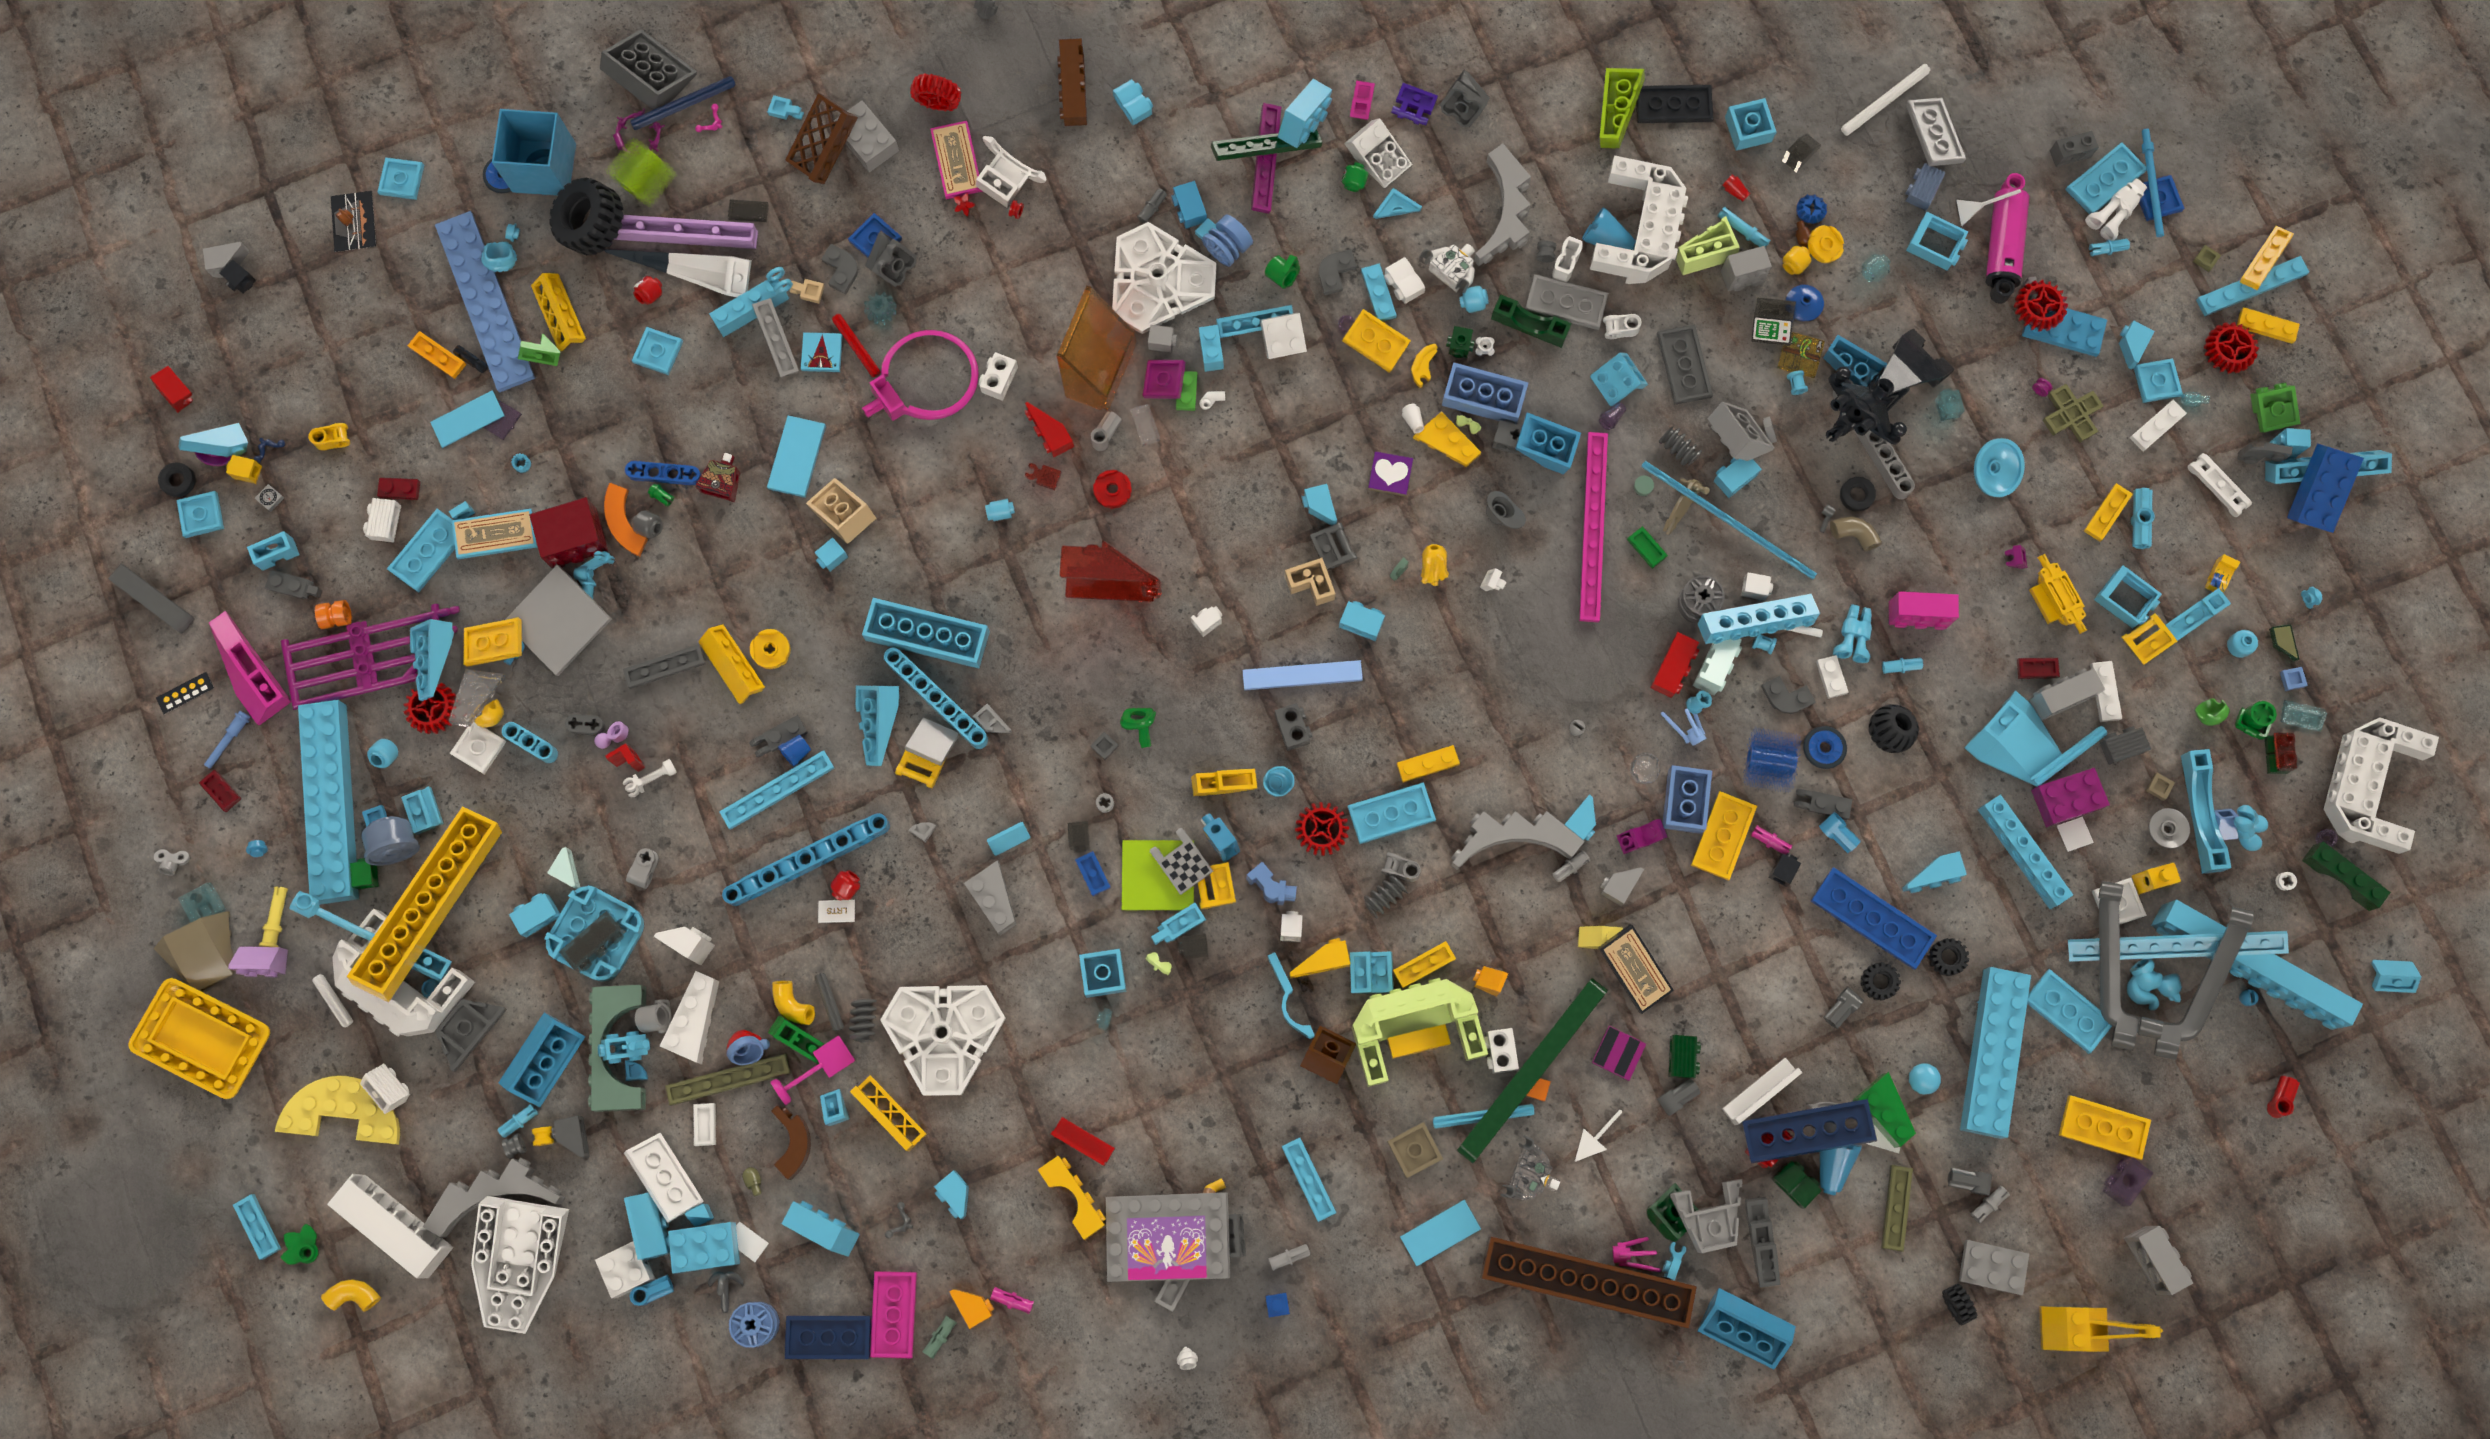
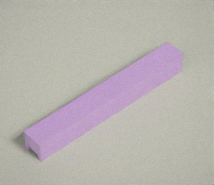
M624 215V219L621 221L623 224L622 228L617 233L619 234L617 239H614L756 249L758 230H756L754 223Z

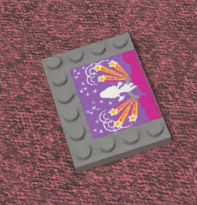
M1228 1193L1106 1197L1107 1282L1230 1278Z

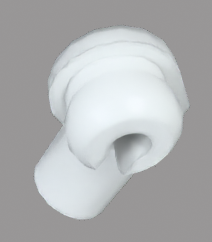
M1225 391L1207 392L1200 400V407L1207 410L1211 408L1215 401H1225Z

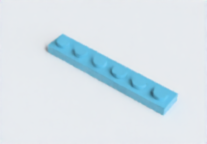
M2299 256L2274 266L2258 290L2237 281L2200 296L2196 301L2204 316H2207L2306 276L2309 270L2302 257Z
M823 750L719 812L731 830L835 769V767Z

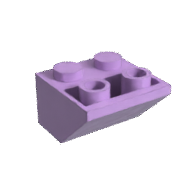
M239 947L229 963L228 969L235 970L236 974L246 977H257V975L277 977L278 974H285L288 950L280 947Z

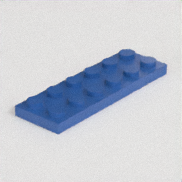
M1834 867L1831 868L1811 899L1812 903L1913 970L1918 967L1937 935Z

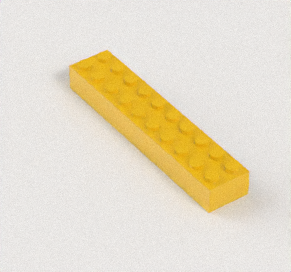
M462 806L347 975L353 986L389 1003L502 834L497 822Z

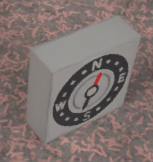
M268 484L255 499L272 512L284 497Z

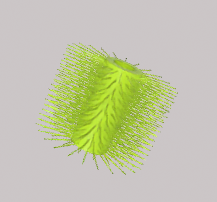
M640 144L638 147L631 145L630 149L632 152L626 151L625 155L627 158L621 157L620 161L622 164L616 163L615 167L617 170L613 169L610 173L614 180L616 179L619 182L618 184L629 194L637 196L642 201L644 199L646 202L645 199L647 197L649 200L647 195L651 196V191L654 193L653 197H657L655 195L658 192L656 188H661L663 186L661 182H666L668 180L666 176L668 177V175L670 176L673 173L672 171L669 172L670 168L668 169L666 164L663 163L664 161L653 153V149L652 151L646 150Z

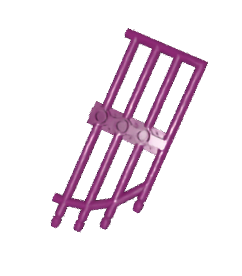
M432 604L431 612L372 626H368L367 621L351 623V625H346L347 632L289 645L288 639L281 640L293 710H297L298 705L339 700L415 682L418 670L413 668V664L402 677L378 682L376 672L413 663L416 661L415 654L375 663L373 657L374 652L410 644V636L371 645L369 634L429 619L439 620L440 617L459 613V606L439 610V604ZM452 626L454 633L458 632L457 626ZM349 639L351 650L297 663L292 661V652ZM348 658L353 659L354 669L296 682L294 671ZM356 676L358 685L356 688L301 701L299 699L298 690Z

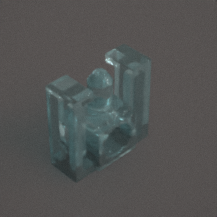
M209 882L178 898L190 922L201 918L197 912L198 909L201 910L204 917L212 915L207 905L211 903L215 914L226 910L213 884ZM200 893L202 895V901L198 904L196 902V896Z

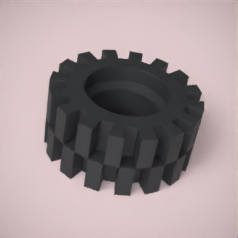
M1954 938L1938 941L1929 951L1931 953L1928 956L1929 960H1931L1930 965L1934 966L1935 969L1933 970L1940 972V975L1951 976L1961 973L1968 966L1966 963L1969 962V958H1967L1969 951H1965L1967 947L1965 945L1962 946V942L1959 940L1955 941ZM1944 950H1952L1955 953L1956 961L1953 965L1943 962L1942 953Z
M1884 962L1875 963L1867 967L1861 976V986L1864 987L1863 992H1867V996L1869 998L1873 997V1000L1882 1001L1889 999L1897 994L1896 992L1900 989L1899 984H1901V980L1898 978L1900 974H1897L1895 972L1897 969L1895 967L1892 968L1890 964H1885ZM1876 974H1883L1887 977L1888 985L1885 989H1878L1874 985L1873 979Z
M1957 1283L1942 1291L1944 1302L1959 1325L1962 1326L1977 1318L1978 1315L1976 1308L1973 1306L1974 1303L1970 1300L1971 1297L1969 1294L1967 1295L1962 1285Z

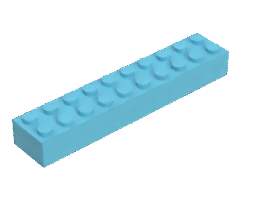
M339 700L298 705L309 894L318 899L319 904L359 899V890L351 886L350 863L357 862L347 705Z
M2177 899L2161 905L2151 925L2157 929V933L2163 936L2221 934L2227 928ZM2275 954L2237 955L2230 969L2232 975L2245 978L2250 985L2256 988L2261 987L2267 991L2266 993L2269 996L2286 1001L2285 1004L2287 1006L2302 1010L2305 1016L2323 1022V1026L2332 1030L2352 1026L2363 1003Z

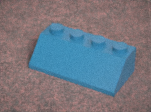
M544 1012L498 1083L507 1091L541 1107L585 1036Z
M1718 1288L1706 1309L1698 1327V1332L1775 1369L1793 1343L1796 1326Z

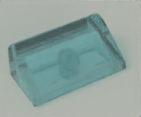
M2284 700L2280 722L2321 732L2327 712L2322 708Z

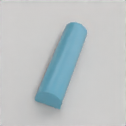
M1292 305L1216 319L1219 336L1223 338L1261 331L1260 320L1292 314L1293 309Z

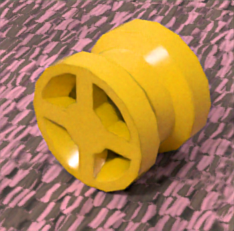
M552 1126L532 1129L535 1139L533 1146L554 1144V1139L551 1136Z

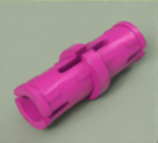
M1756 825L1750 835L1765 843L1767 848L1771 847L1785 855L1792 848L1791 844L1779 839L1777 834H1771Z
M994 1287L990 1300L1006 1305L1009 1309H1018L1027 1314H1030L1034 1301L1017 1296L1015 1292L1009 1293L997 1287Z

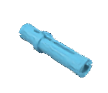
M1726 207L1722 209L1723 211H1720L1717 217L1722 219L1726 216L1730 226L1744 235L1747 241H1752L1758 247L1768 246L1771 240L1759 233L1756 227H1751Z

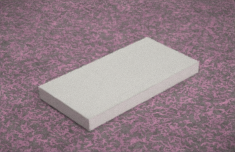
M661 1133L624 1152L667 1223L704 1202Z

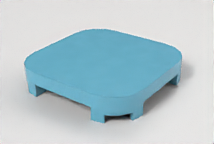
M588 885L580 887L575 891L572 890L568 895L570 897L551 931L546 933V949L553 959L585 976L600 982L609 981L615 978L624 967L642 935L644 920L640 912L596 887Z

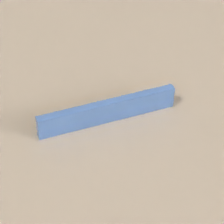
M1361 660L1243 670L1244 690L1363 680Z

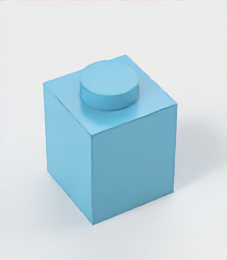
M831 538L815 551L818 557L816 562L822 569L826 567L830 572L848 558L846 552L834 538Z

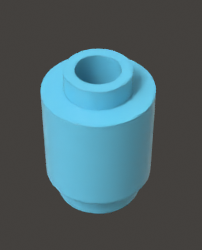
M1008 499L990 502L989 505H985L988 521L1012 518V514L1015 513L1013 502H1009Z

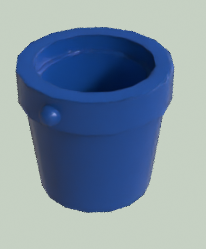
M800 735L778 746L782 755L793 767L799 764L798 762L811 751L807 742Z

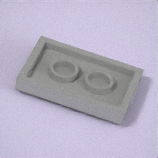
M1965 1240L1959 1282L2023 1295L2029 1253Z

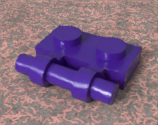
M1403 83L1396 98V102L1402 104L1401 108L1393 106L1391 113L1398 115V118L1412 120L1414 124L1427 126L1429 119L1422 115L1423 113L1431 115L1438 95ZM1410 107L1418 111L1415 114L1407 111V108Z

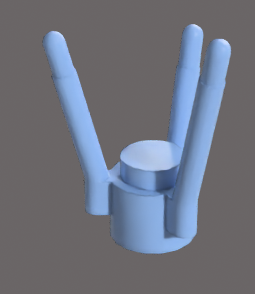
M1685 709L1687 718L1692 726L1687 731L1688 735H1686L1669 716L1661 712L1665 720L1683 737L1686 744L1690 742L1694 746L1707 739L1698 714H1693L1694 722L1689 710Z

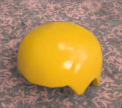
M495 699L481 709L482 715H475L474 722L477 726L483 728L498 724L504 715V709L499 700Z

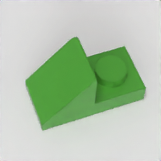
M544 334L541 335L540 344L520 342L518 359L554 366L558 365L560 350Z

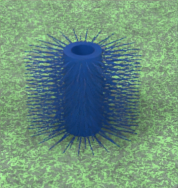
M1756 729V734L1754 731V738L1751 732L1750 748L1748 747L1749 750L1747 752L1746 771L1750 772V775L1746 774V776L1748 777L1749 784L1750 780L1752 782L1754 778V785L1756 780L1757 786L1758 782L1760 785V781L1762 787L1763 782L1765 785L1766 781L1769 782L1770 786V783L1772 785L1771 780H1773L1774 787L1775 783L1777 785L1779 781V788L1780 783L1782 790L1783 785L1785 788L1786 784L1788 790L1787 778L1789 783L1791 782L1792 784L1793 773H1796L1795 770L1799 757L1796 752L1798 751L1796 746L1798 748L1799 746L1796 743L1795 735L1794 740L1792 737V742L1790 741V735L1789 740L1787 737L1785 742L1783 736L1781 739L1780 734L1779 738L1776 739L1774 733V737L1771 739L1770 732L1768 737L1766 730L1767 738L1770 743L1772 742V744H1769L1765 739V732L1763 737L1762 730L1761 734L1759 731V735H1757Z

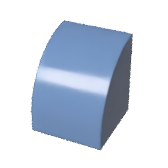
M2232 809L2214 810L2223 840L2238 839L2234 819L2239 817V815Z

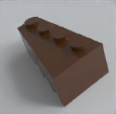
M1082 38L1060 39V56H1057L1058 68H1061V73H1058L1059 85H1062V90L1059 91V102H1063V108H1060V119H1064L1065 126L1087 125L1085 63Z

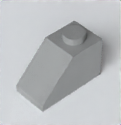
M242 242L204 248L205 270L212 277L222 278L219 273L232 259L240 265L249 253V249Z
M1640 867L1615 873L1610 878L1606 877L1600 886L1603 889L1600 894L1622 906L1644 869Z

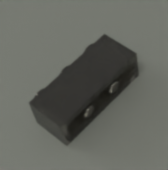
M606 911L560 950L559 953L575 971H586L591 967L594 959L605 955L608 952L607 948L613 943L617 944L624 938L623 934L627 931L611 913Z

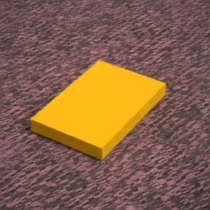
M1363 309L1342 342L1390 373L1411 340Z
M519 617L464 628V665L467 667L522 656V620Z

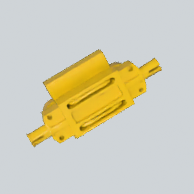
M2046 554L2037 557L2043 568L2038 572L2037 581L2039 585L2032 587L2029 591L2047 624L2059 620L2065 626L2074 624L2079 634L2087 631L2082 622V619L2086 616L2083 610L2085 606L2065 570L2062 571L2058 563L2050 564Z

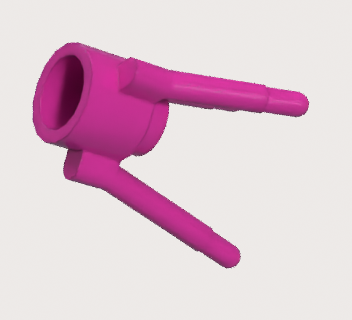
M1648 1237L1617 1243V1246L1612 1247L1613 1262L1619 1263V1266L1661 1272L1660 1268L1627 1262V1260H1631V1256L1657 1254V1251H1630V1248H1626L1648 1241Z

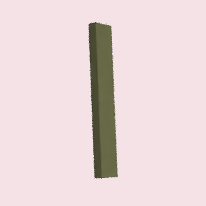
M782 1054L759 1060L752 1064L740 1065L665 1085L669 1106L789 1075L791 1072L787 1055Z

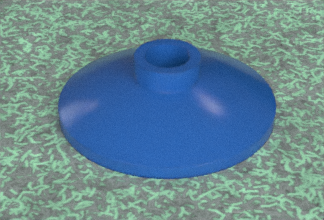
M1799 285L1790 290L1786 297L1785 305L1788 313L1796 320L1812 321L1823 311L1824 299L1816 288L1809 285ZM1803 299H1808L1809 303L1804 302Z

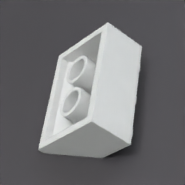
M680 927L658 932L654 935L655 938L699 965L703 964L715 946L710 942L711 937L694 927L691 930L687 927Z

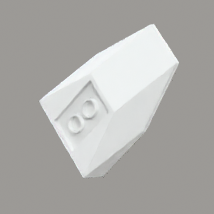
M486 1196L479 1203L471 1266L484 1327L523 1334L527 1332L555 1277L569 1209Z

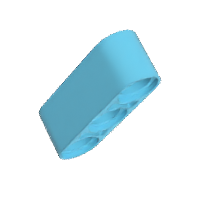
M508 722L503 726L502 735L513 744L545 763H552L557 759V749L545 740L514 722ZM513 729H517L516 735L510 737V732ZM529 739H534L533 744L527 747V741ZM550 748L549 755L543 757L544 750Z

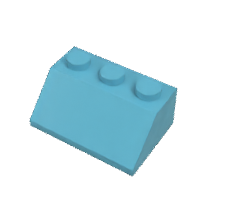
M644 1193L624 1198L637 1259L650 1260L670 1254L669 1236L667 1233L669 1223L665 1220L650 1194Z

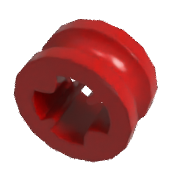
M1014 200L1011 203L1008 215L1019 219L1023 212L1024 203L1018 204Z

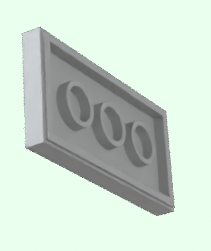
M1943 98L1908 101L1906 107L1928 165L1938 166L1964 163L1966 157Z
M1534 274L1525 310L1545 317L1555 316L1572 324L1599 330L1609 293Z

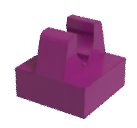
M2016 545L2012 549L2005 551L2007 557L2014 556L2012 561L2006 562L2008 567L2028 568L2026 550L2023 546Z

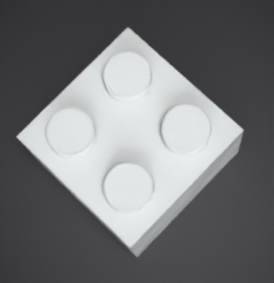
M1300 313L1260 320L1268 359L1307 352Z
M633 1241L595 1260L611 1299L619 1298L631 1292L635 1287L656 1280L648 1260L637 1259Z

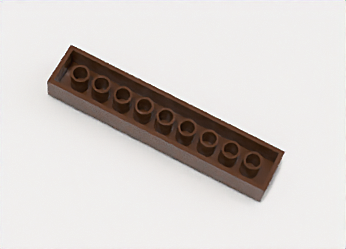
M1488 1237L1480 1275L1481 1279L1683 1328H1689L1697 1286L1495 1237Z

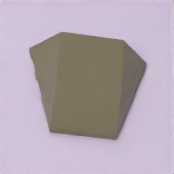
M226 911L199 918L163 936L153 949L188 985L202 991L234 975V970L228 969L229 963L233 958V950L230 943V936L232 934L229 929L230 912Z

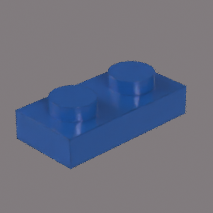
M1093 851L1075 859L1092 896L1111 888Z

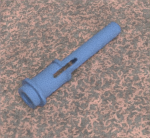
M242 711L235 713V718L226 728L227 733L204 763L206 767L210 769L213 767L233 737H237L244 725L250 722L249 715Z

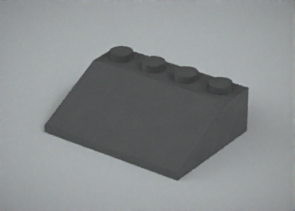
M642 29L601 52L600 70L652 110L670 103L697 75V71Z

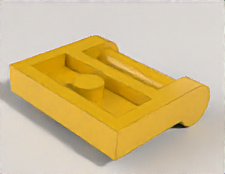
M2156 613L2151 615L2148 621L2131 633L2121 636L2143 665L2177 642V639ZM2154 625L2159 628L2158 631L2138 645L2133 642V640Z
M905 750L895 774L907 776L926 784L929 788H933L944 762L940 766ZM909 763L932 773L928 777L908 769L906 766Z
M1229 863L1211 865L1210 867L1214 872L1210 874L1215 900H1209L1204 878L1198 882L1201 903H1199L1200 909L1236 903Z

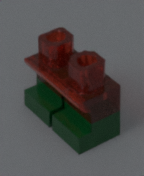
M2273 733V735H2268L2264 739L2265 753L2275 755L2266 756L2267 774H2288L2297 769L2294 733Z

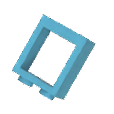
M1926 212L1906 251L1942 269L1948 270L1951 265H1956L1960 257L1957 254L1959 249L1963 250L1968 240L1965 238L1968 231ZM1927 227L1957 241L1949 258L1919 244Z
M2121 566L2115 571L2094 600L2133 629L2138 624L2142 625L2149 618L2146 614L2150 610L2153 611L2159 605L2160 601L2158 599L2162 594L2128 568ZM2121 580L2148 599L2136 616H2133L2109 598Z

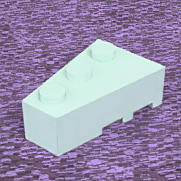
M1742 639L1725 640L1718 644L1712 643L1692 686L1713 696L1718 691L1721 692L1726 684V681H1724L1726 675H1729L1733 669L1734 664L1732 661L1734 657H1738L1742 646H1739Z

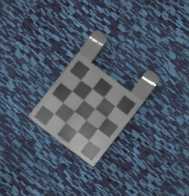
M1179 828L1176 834L1183 842L1182 845L1165 857L1157 847L1150 849V853L1179 894L1182 895L1214 871L1183 828Z

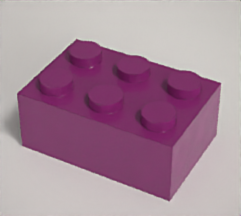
M2095 768L2040 785L2031 790L2046 828L2102 810L2110 805Z

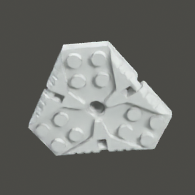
M1149 222L1117 237L1115 275H1117V278L1114 279L1112 316L1143 334L1150 330V325L1160 326L1174 319L1175 315L1179 313L1182 315L1215 299L1216 262L1186 244L1182 247L1179 245V240ZM1175 251L1179 253L1177 257L1173 255ZM1157 273L1162 274L1161 277H1154ZM1124 276H1130V279H1124ZM1175 303L1176 307L1171 309L1169 305Z
M987 985L947 986V989H940L939 986L899 987L883 1014L881 1022L899 1054H903L905 1057L904 1063L923 1096H951L964 1093L982 1061L980 1058L984 1052L987 1053L1006 1018ZM940 997H947V1003L940 1004ZM941 1027L947 1029V1035L944 1038H938L937 1031ZM971 1045L977 1048L973 1055L968 1053ZM916 1047L918 1053L912 1055L910 1050Z

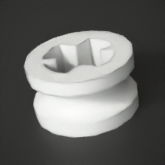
M2290 872L2278 874L2275 880L2277 887L2284 891L2293 889L2297 884L2296 876ZM2288 877L2290 884L2284 886L2282 878Z

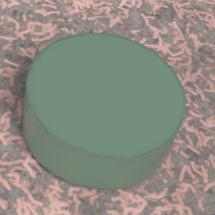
M1640 476L1634 483V490L1640 496L1649 495L1654 488V482L1649 476Z

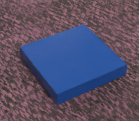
M2168 175L2156 179L2162 217L2182 212L2185 208L2172 176ZM2149 181L2143 182L2147 189L2143 192L2144 196L2140 199L2139 203L2146 221L2153 220L2154 217Z
M873 213L848 238V241L868 258L880 231H883L898 242L902 240V237L879 216Z

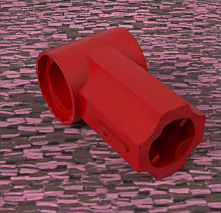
M2284 1075L2280 1076L2273 1099L2267 1104V1111L2270 1116L2281 1118L2292 1114L2294 1111L2293 1101L2300 1084L2296 1079ZM2278 1103L2283 1107L2282 1112L2278 1109Z

